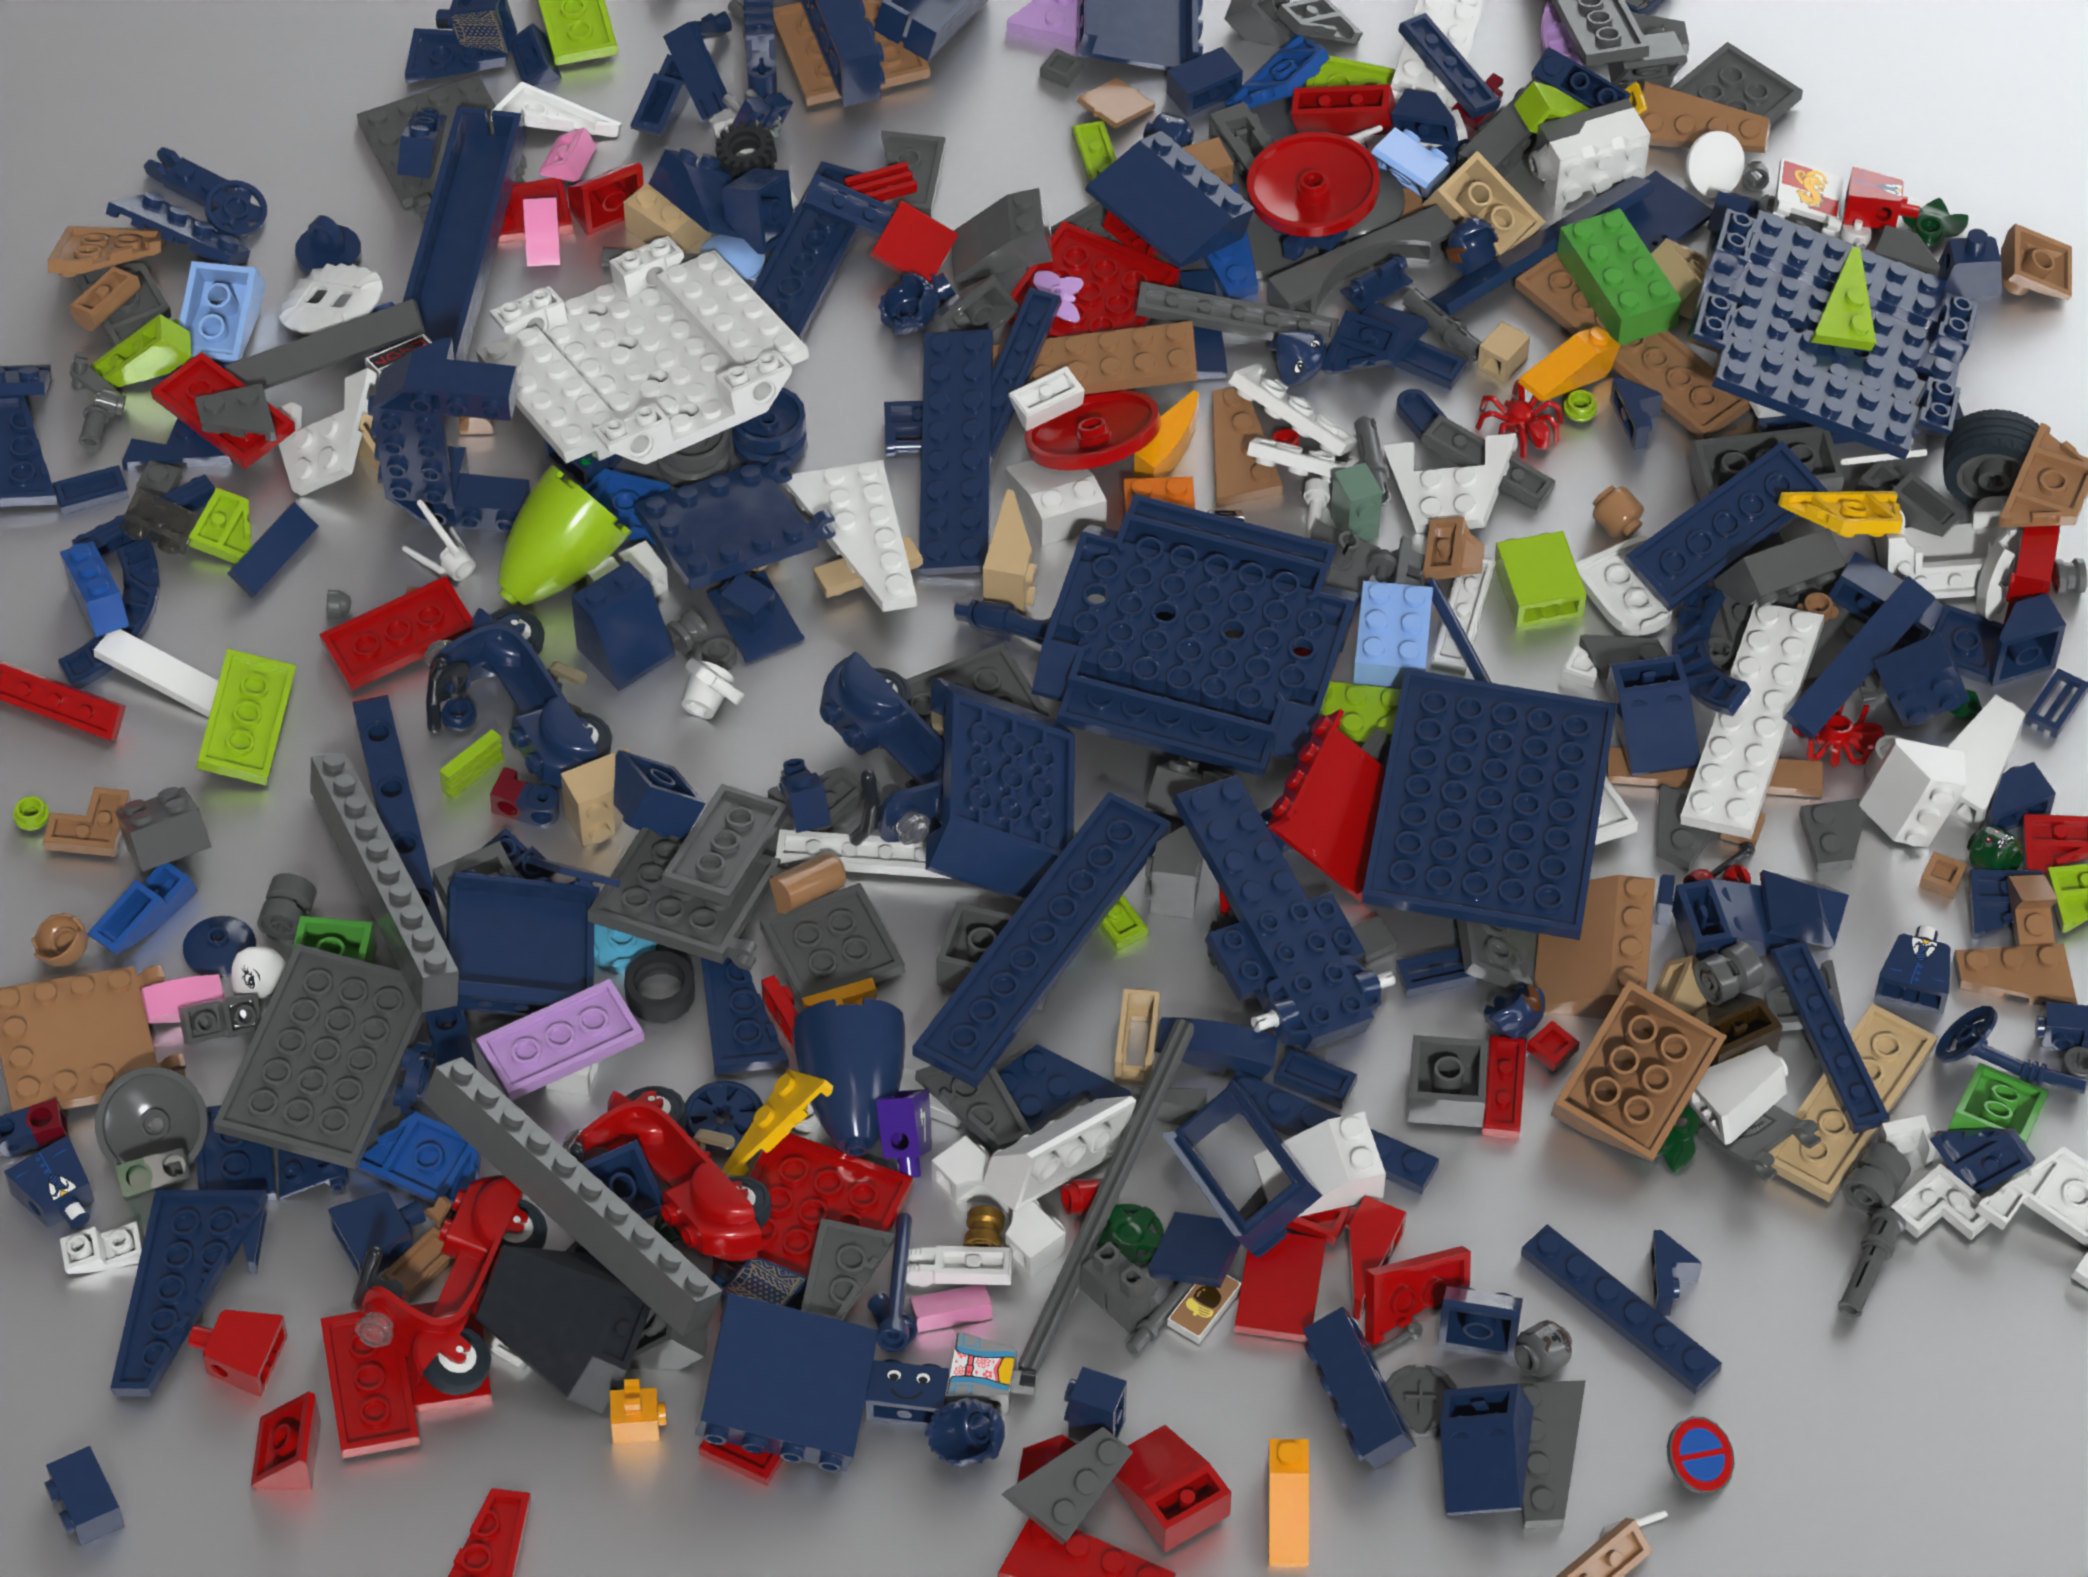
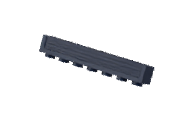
M205 474L193 478L190 482L180 487H175L170 492L157 496L142 506H136L133 510L123 515H118L113 520L98 525L95 529L85 534L78 535L75 539L71 540L72 545L93 541L103 558L115 552L116 548L144 538L206 507L215 491V487Z

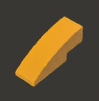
M1191 391L1161 416V428L1156 437L1144 448L1134 453V476L1136 478L1168 477L1181 461L1189 447L1196 427L1199 393L1197 391Z

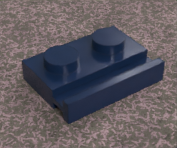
M51 365L0 366V396L45 395L50 379H52Z

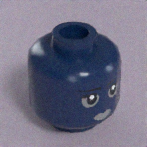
M1160 113L1154 121L1149 120L1145 126L1143 138L1162 131L1170 136L1180 147L1192 145L1194 130L1190 129V124L1185 118L1168 113Z

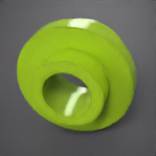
M1586 390L1571 392L1563 405L1565 415L1571 420L1578 422L1591 420L1596 415L1598 408L1594 396Z
M27 796L19 800L13 811L15 824L19 828L28 831L40 829L48 822L50 817L48 805L35 796Z

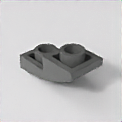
M257 993L178 1007L184 1044L188 1045L220 1037L230 1038L256 1032L262 1019Z

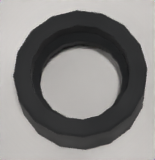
M652 951L642 954L631 962L625 972L624 988L626 1001L630 1010L643 1020L652 1023H666L676 1020L688 1012L694 1002V974L690 964L678 954L670 951ZM668 974L676 977L681 982V989L672 997L650 999L638 991V985L649 976Z

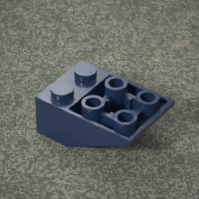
M1680 655L1610 664L1606 691L1609 702L1617 704L1614 719L1630 775L1638 776L1698 767L1700 753L1690 690Z
M1706 879L1679 884L1675 887L1672 913L1688 956L1694 955L1698 961L1716 953L1720 954L1721 950L1741 941L1753 947L1758 956L1769 955L1771 949L1797 943V940L1767 932L1761 885Z
M1518 1383L1444 1390L1440 1432L1445 1506L1448 1516L1522 1510L1534 1407Z

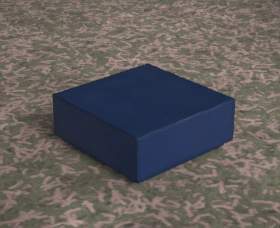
M1662 874V877L1660 876L1655 914L1656 925L1669 926L1675 875Z

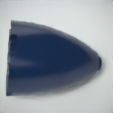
M863 998L862 1004L837 1006L834 999L827 1000L804 1009L795 1017L793 1036L798 1069L800 1073L825 1079L833 1086L830 1096L826 1097L823 1093H820L810 1102V1105L826 1134L841 1151H844L849 1156H862L867 1154L868 1150L872 1149L880 1138L876 1100L887 1096L896 1097V1094H899L906 1049L903 1013L896 1006L877 999Z

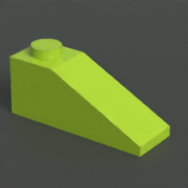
M1535 81L1525 89L1523 94L1513 104L1528 130L1533 133H1537L1538 124L1590 110V108L1559 89Z
M159 314L92 363L90 368L114 388L167 375L180 365L185 364L192 357L190 332Z

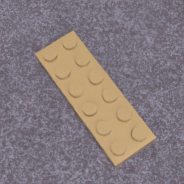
M1872 1003L1850 1036L1889 1115L1936 1046L1938 1037ZM1823 1073L1794 1115L1801 1120H1813L1816 1122L1818 1130L1814 1134L1821 1138V1142L1809 1149L1801 1144L1792 1134L1770 1150L1769 1153L1775 1159V1162L1770 1166L1777 1170V1175L1830 1202L1880 1127L1853 1134L1825 1073Z

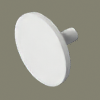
M1710 131L1701 135L1689 150L1686 160L1687 176L1684 182L1700 194L1710 197H1717L1718 191L1733 190L1742 177L1745 165L1744 152L1739 141L1731 134L1723 131Z

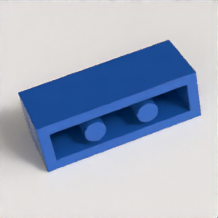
M94 542L78 543L70 547V549L61 551L60 555L69 586L95 637L128 627L129 623L120 591Z

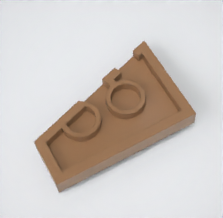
M2064 944L1955 950L1953 961L1959 989L2003 998L2008 994L2029 998L2028 1003L2042 1005L2043 1001L2077 1005Z

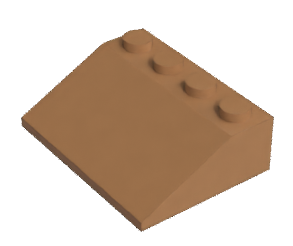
M1614 875L1589 880L1580 940L1538 934L1534 986L1544 991V1013L1605 1019L1628 980L1647 990L1655 890L1654 878Z
M1628 980L1555 1101L1551 1116L1584 1135L1653 1162L1727 1036Z

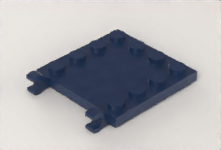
M786 454L774 456L765 467L760 462L748 464L741 468L720 475H714L711 478L690 485H684L678 489L633 503L635 516L690 591L818 548V540L830 539L836 535L830 524L826 525L835 521L834 516L829 510L819 511L809 523H806L776 484L785 483L792 479L788 469H782L785 466L791 465V461Z

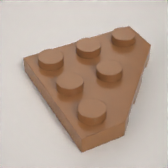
M67 226L48 258V273H59L61 277H74L79 274L116 266L147 256H154L162 252L167 241L161 238L162 232L156 229L146 228L141 230L139 228Z

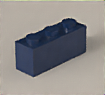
M1855 552L1828 596L1833 602L1868 622L1903 580ZM1934 600L1899 642L1909 646L1927 638L1946 606Z

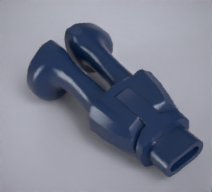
M972 600L970 604L957 602L954 607V616L958 621L968 622L971 628L1008 642L1011 641L1012 635L1042 645L1051 617L1045 620L1032 619L1019 614L1012 605L992 601L979 602L978 600Z

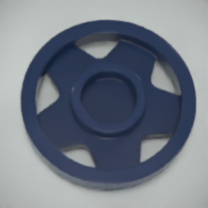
M228 180L218 183L209 191L204 205V212L207 222L212 224L216 231L236 239H244L256 233L263 226L267 216V204L261 192L251 184L239 180ZM230 188L237 189L233 194L223 191ZM251 195L258 201L260 207L250 202ZM211 201L217 207L213 212L211 211ZM249 222H257L251 227L248 226Z

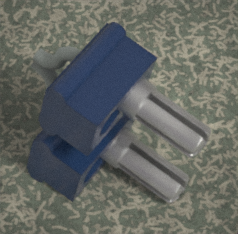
M749 89L745 92L744 97L746 99L742 105L731 93L723 97L722 101L736 116L732 123L736 128H739L738 122H744L745 126H749L750 121L755 122L756 127L762 124L766 130L769 129L773 138L780 135L778 131L781 130L782 124L793 105V102L788 100L781 92L767 94L765 100H763L753 89Z

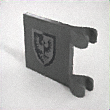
M1775 1105L1728 1145H1724L1707 1124L1699 1129L1697 1133L1698 1138L1746 1164L1764 1181H1768L1778 1174L1777 1170L1770 1166L1775 1162V1159L1768 1152L1793 1134L1801 1144L1809 1149L1821 1142V1138L1814 1134L1818 1130L1816 1122L1813 1120H1801Z

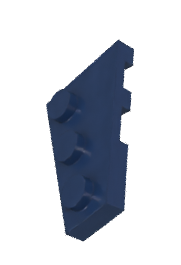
M414 28L405 70V82L412 83L507 66L509 54L462 48L457 44L453 30Z

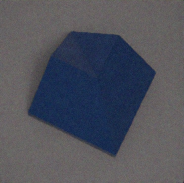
M1762 870L1759 873L1767 932L1769 934L1805 941L1827 948H1832L1835 945L1848 901V894L1824 884L1767 870Z

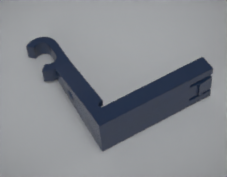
M725 11L716 16L710 13L701 18V21L687 22L663 36L702 121L713 118L714 115L724 109H729L722 101L723 97L728 94L703 41L709 38L720 37L732 30L731 20Z

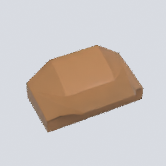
M1464 517L1430 519L1423 566L1425 581L1455 578L1467 574H1481L1485 545L1470 533Z

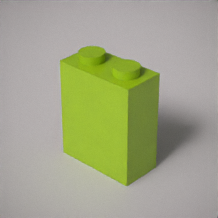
M1564 531L1541 533L1536 536L1519 539L1512 538L1496 542L1495 569L1516 628L1584 616L1587 594Z

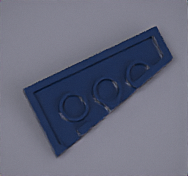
M24 395L0 396V507L57 504L55 490L50 480L47 465L42 455Z
M700 957L715 1075L789 1067L788 1056L780 1045L778 1034L773 1023L768 1018L760 994L755 989L750 971L739 968L728 957L723 964Z

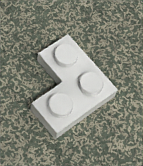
M1941 1163L1890 1207V1210L1897 1212L1905 1219V1229L1915 1238L1923 1234L1941 1217L1970 1240L1991 1223L1974 1211L1984 1198Z

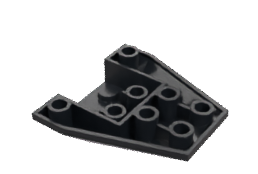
M503 1245L500 1248L474 1318L561 1396L601 1414L610 1402V1390H617L629 1370L651 1308L590 1253Z

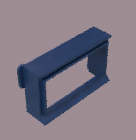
M1232 1079L1230 1080L1231 1085L1175 1131L1161 1135L1232 1235L1255 1257H1262L1286 1237L1287 1229L1285 1226L1323 1195L1251 1099L1250 1095ZM1238 1112L1242 1113L1292 1182L1291 1185L1247 1221L1244 1220L1193 1149L1198 1142L1220 1124L1229 1121Z

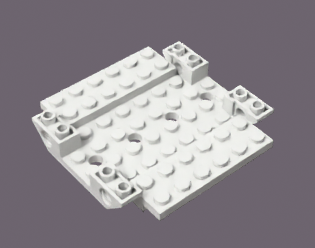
M669 236L655 239L647 245L633 251H627L621 256L609 260L613 277L612 283L599 286L597 289L579 297L571 298L565 303L550 286H547L490 310L492 319L505 333L512 336L493 342L477 350L476 354L478 362L516 366L519 390L515 405L566 464L593 453L599 461L617 454L647 465L766 413L791 375L792 365L809 358L808 347L716 250L702 253L698 257L680 264L684 258V253Z

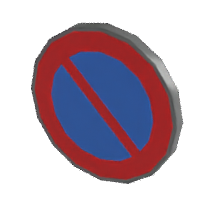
M1692 1416L1676 1424L1669 1434L1666 1446L1668 1463L1676 1479L1685 1488L1697 1494H1711L1724 1488L1732 1477L1735 1465L1733 1447L1727 1434L1717 1423L1705 1417Z

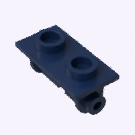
M1393 256L1388 262L1379 266L1377 270H1372L1359 278H1353L1350 281V285L1341 289L1340 293L1360 312H1363L1371 302L1379 303L1413 283V280L1405 273V268L1408 267L1407 261L1403 256Z

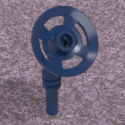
M1981 1006L1964 1014L1946 1030L1936 1047V1056L1944 1063L1957 1061L1970 1054L2019 1075L2020 1080L2025 1081L2028 1078L2029 1083H2033L2036 1080L2037 1085L2040 1086L2042 1083H2047L2085 1094L2088 1086V1079L2049 1069L2047 1064L2044 1063L2039 1066L2037 1061L2031 1064L2030 1059L2021 1061L1988 1046L1987 1038L1994 1029L1998 1019L1996 1010L1991 1006ZM1956 1039L1958 1041L1956 1049L1949 1052L1951 1045Z

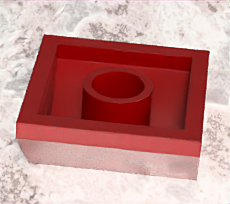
M308 1391L260 1417L251 1479L252 1487L256 1489L312 1490L321 1425L314 1393Z

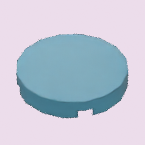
M594 924V964L604 971L623 974L631 962L640 955L658 951L659 944Z

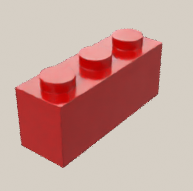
M1390 84L1294 88L1291 117L1297 134L1319 131L1351 136L1381 125L1383 130L1373 135H1387L1394 129L1391 113L1396 106Z

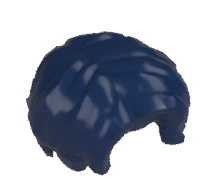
M915 273L904 274L902 282L893 286V288H889L886 294L880 298L881 302L878 308L880 309L882 323L892 329L894 336L910 335L923 331L934 320V316L938 312L940 300L936 288L925 278Z

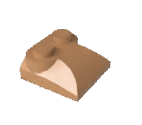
M2015 223L2008 230L2001 247L2000 258L2004 288L2015 295H2025L2029 290L2069 300L2072 297V246Z

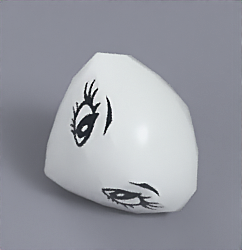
M248 947L238 952L232 963L231 973L234 996L257 993L258 1000L272 996L287 962L274 949L267 947Z

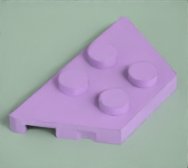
M1033 0L1008 18L1007 31L1078 47V0Z

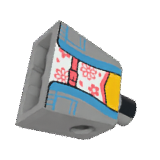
M957 1332L945 1403L948 1404L963 1398H976L979 1401L992 1404L993 1408L1000 1415H1005L1010 1410L1012 1393L1035 1396L1037 1372L1016 1370L1017 1350L1014 1347Z

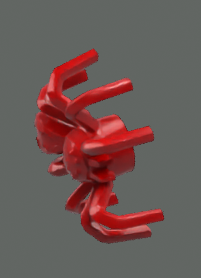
M1517 379L1514 383L1512 394L1518 395V400L1512 397L1511 401L1506 400L1503 406L1493 395H1484L1482 397L1479 410L1483 413L1480 414L1475 428L1480 430L1485 418L1495 417L1506 421L1500 424L1498 435L1505 434L1506 428L1509 432L1519 435L1520 457L1525 459L1527 457V436L1535 447L1539 449H1547L1549 447L1550 430L1545 420L1549 421L1553 427L1555 443L1560 441L1558 423L1563 424L1561 406L1551 400L1545 401L1536 409H1533L1538 399L1533 395L1529 403L1526 402L1525 388L1518 383L1519 380ZM1488 401L1493 402L1503 414L1496 411L1484 412ZM1550 406L1555 409L1557 422L1549 414L1536 415Z
M1844 703L1814 737V740H1817V745L1822 746L1816 754H1814V740L1808 739V760L1817 761L1821 759L1829 749L1831 751L1829 764L1832 768H1836L1840 763L1841 749L1844 748L1851 764L1856 766L1866 764L1876 742L1885 736L1881 725L1873 722L1864 723L1869 705H1863L1859 718L1853 725L1849 718L1841 715ZM1792 726V731L1797 736H1799L1800 738H1807ZM1849 744L1863 755L1861 759L1854 758Z

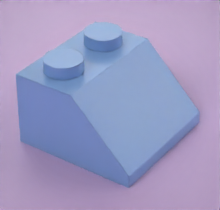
M1394 128L1374 147L1371 155L1374 157L1378 168L1390 172L1398 179L1402 186L1414 191L1426 201L1438 189L1450 172V165L1446 161L1448 157L1435 147H1431L1428 150L1419 144L1421 139L1410 130L1404 129L1401 132Z

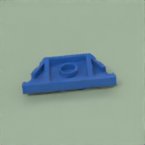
M1295 34L1224 103L1225 107L1228 108L1245 102L1250 109L1284 97L1293 96L1294 88H1301L1309 78L1317 75L1321 70L1320 67L1330 59L1325 48L1320 44H1315L1310 38L1305 40L1303 35Z
M604 468L593 477L590 483L581 486L582 489L618 519L614 524L615 526L621 523L631 530L632 533L627 539L639 542L646 540L648 544L657 546L635 516L633 503L671 491L670 484Z
M415 1111L402 1120L397 1128L388 1130L376 1139L378 1144L364 1153L357 1169L432 1204H435L439 1197L446 1196L453 1205L460 1188L467 1191L472 1181L480 1179L481 1154L450 1126ZM451 1208L449 1209L450 1212H453L455 1214L457 1213L456 1211L451 1210Z

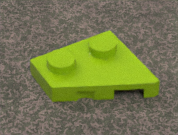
M216 487L188 537V546L236 564L251 547L249 499Z
M2088 864L2048 867L2046 878L2057 896V902L2054 904L2060 929L2062 933L2068 932L2088 920Z

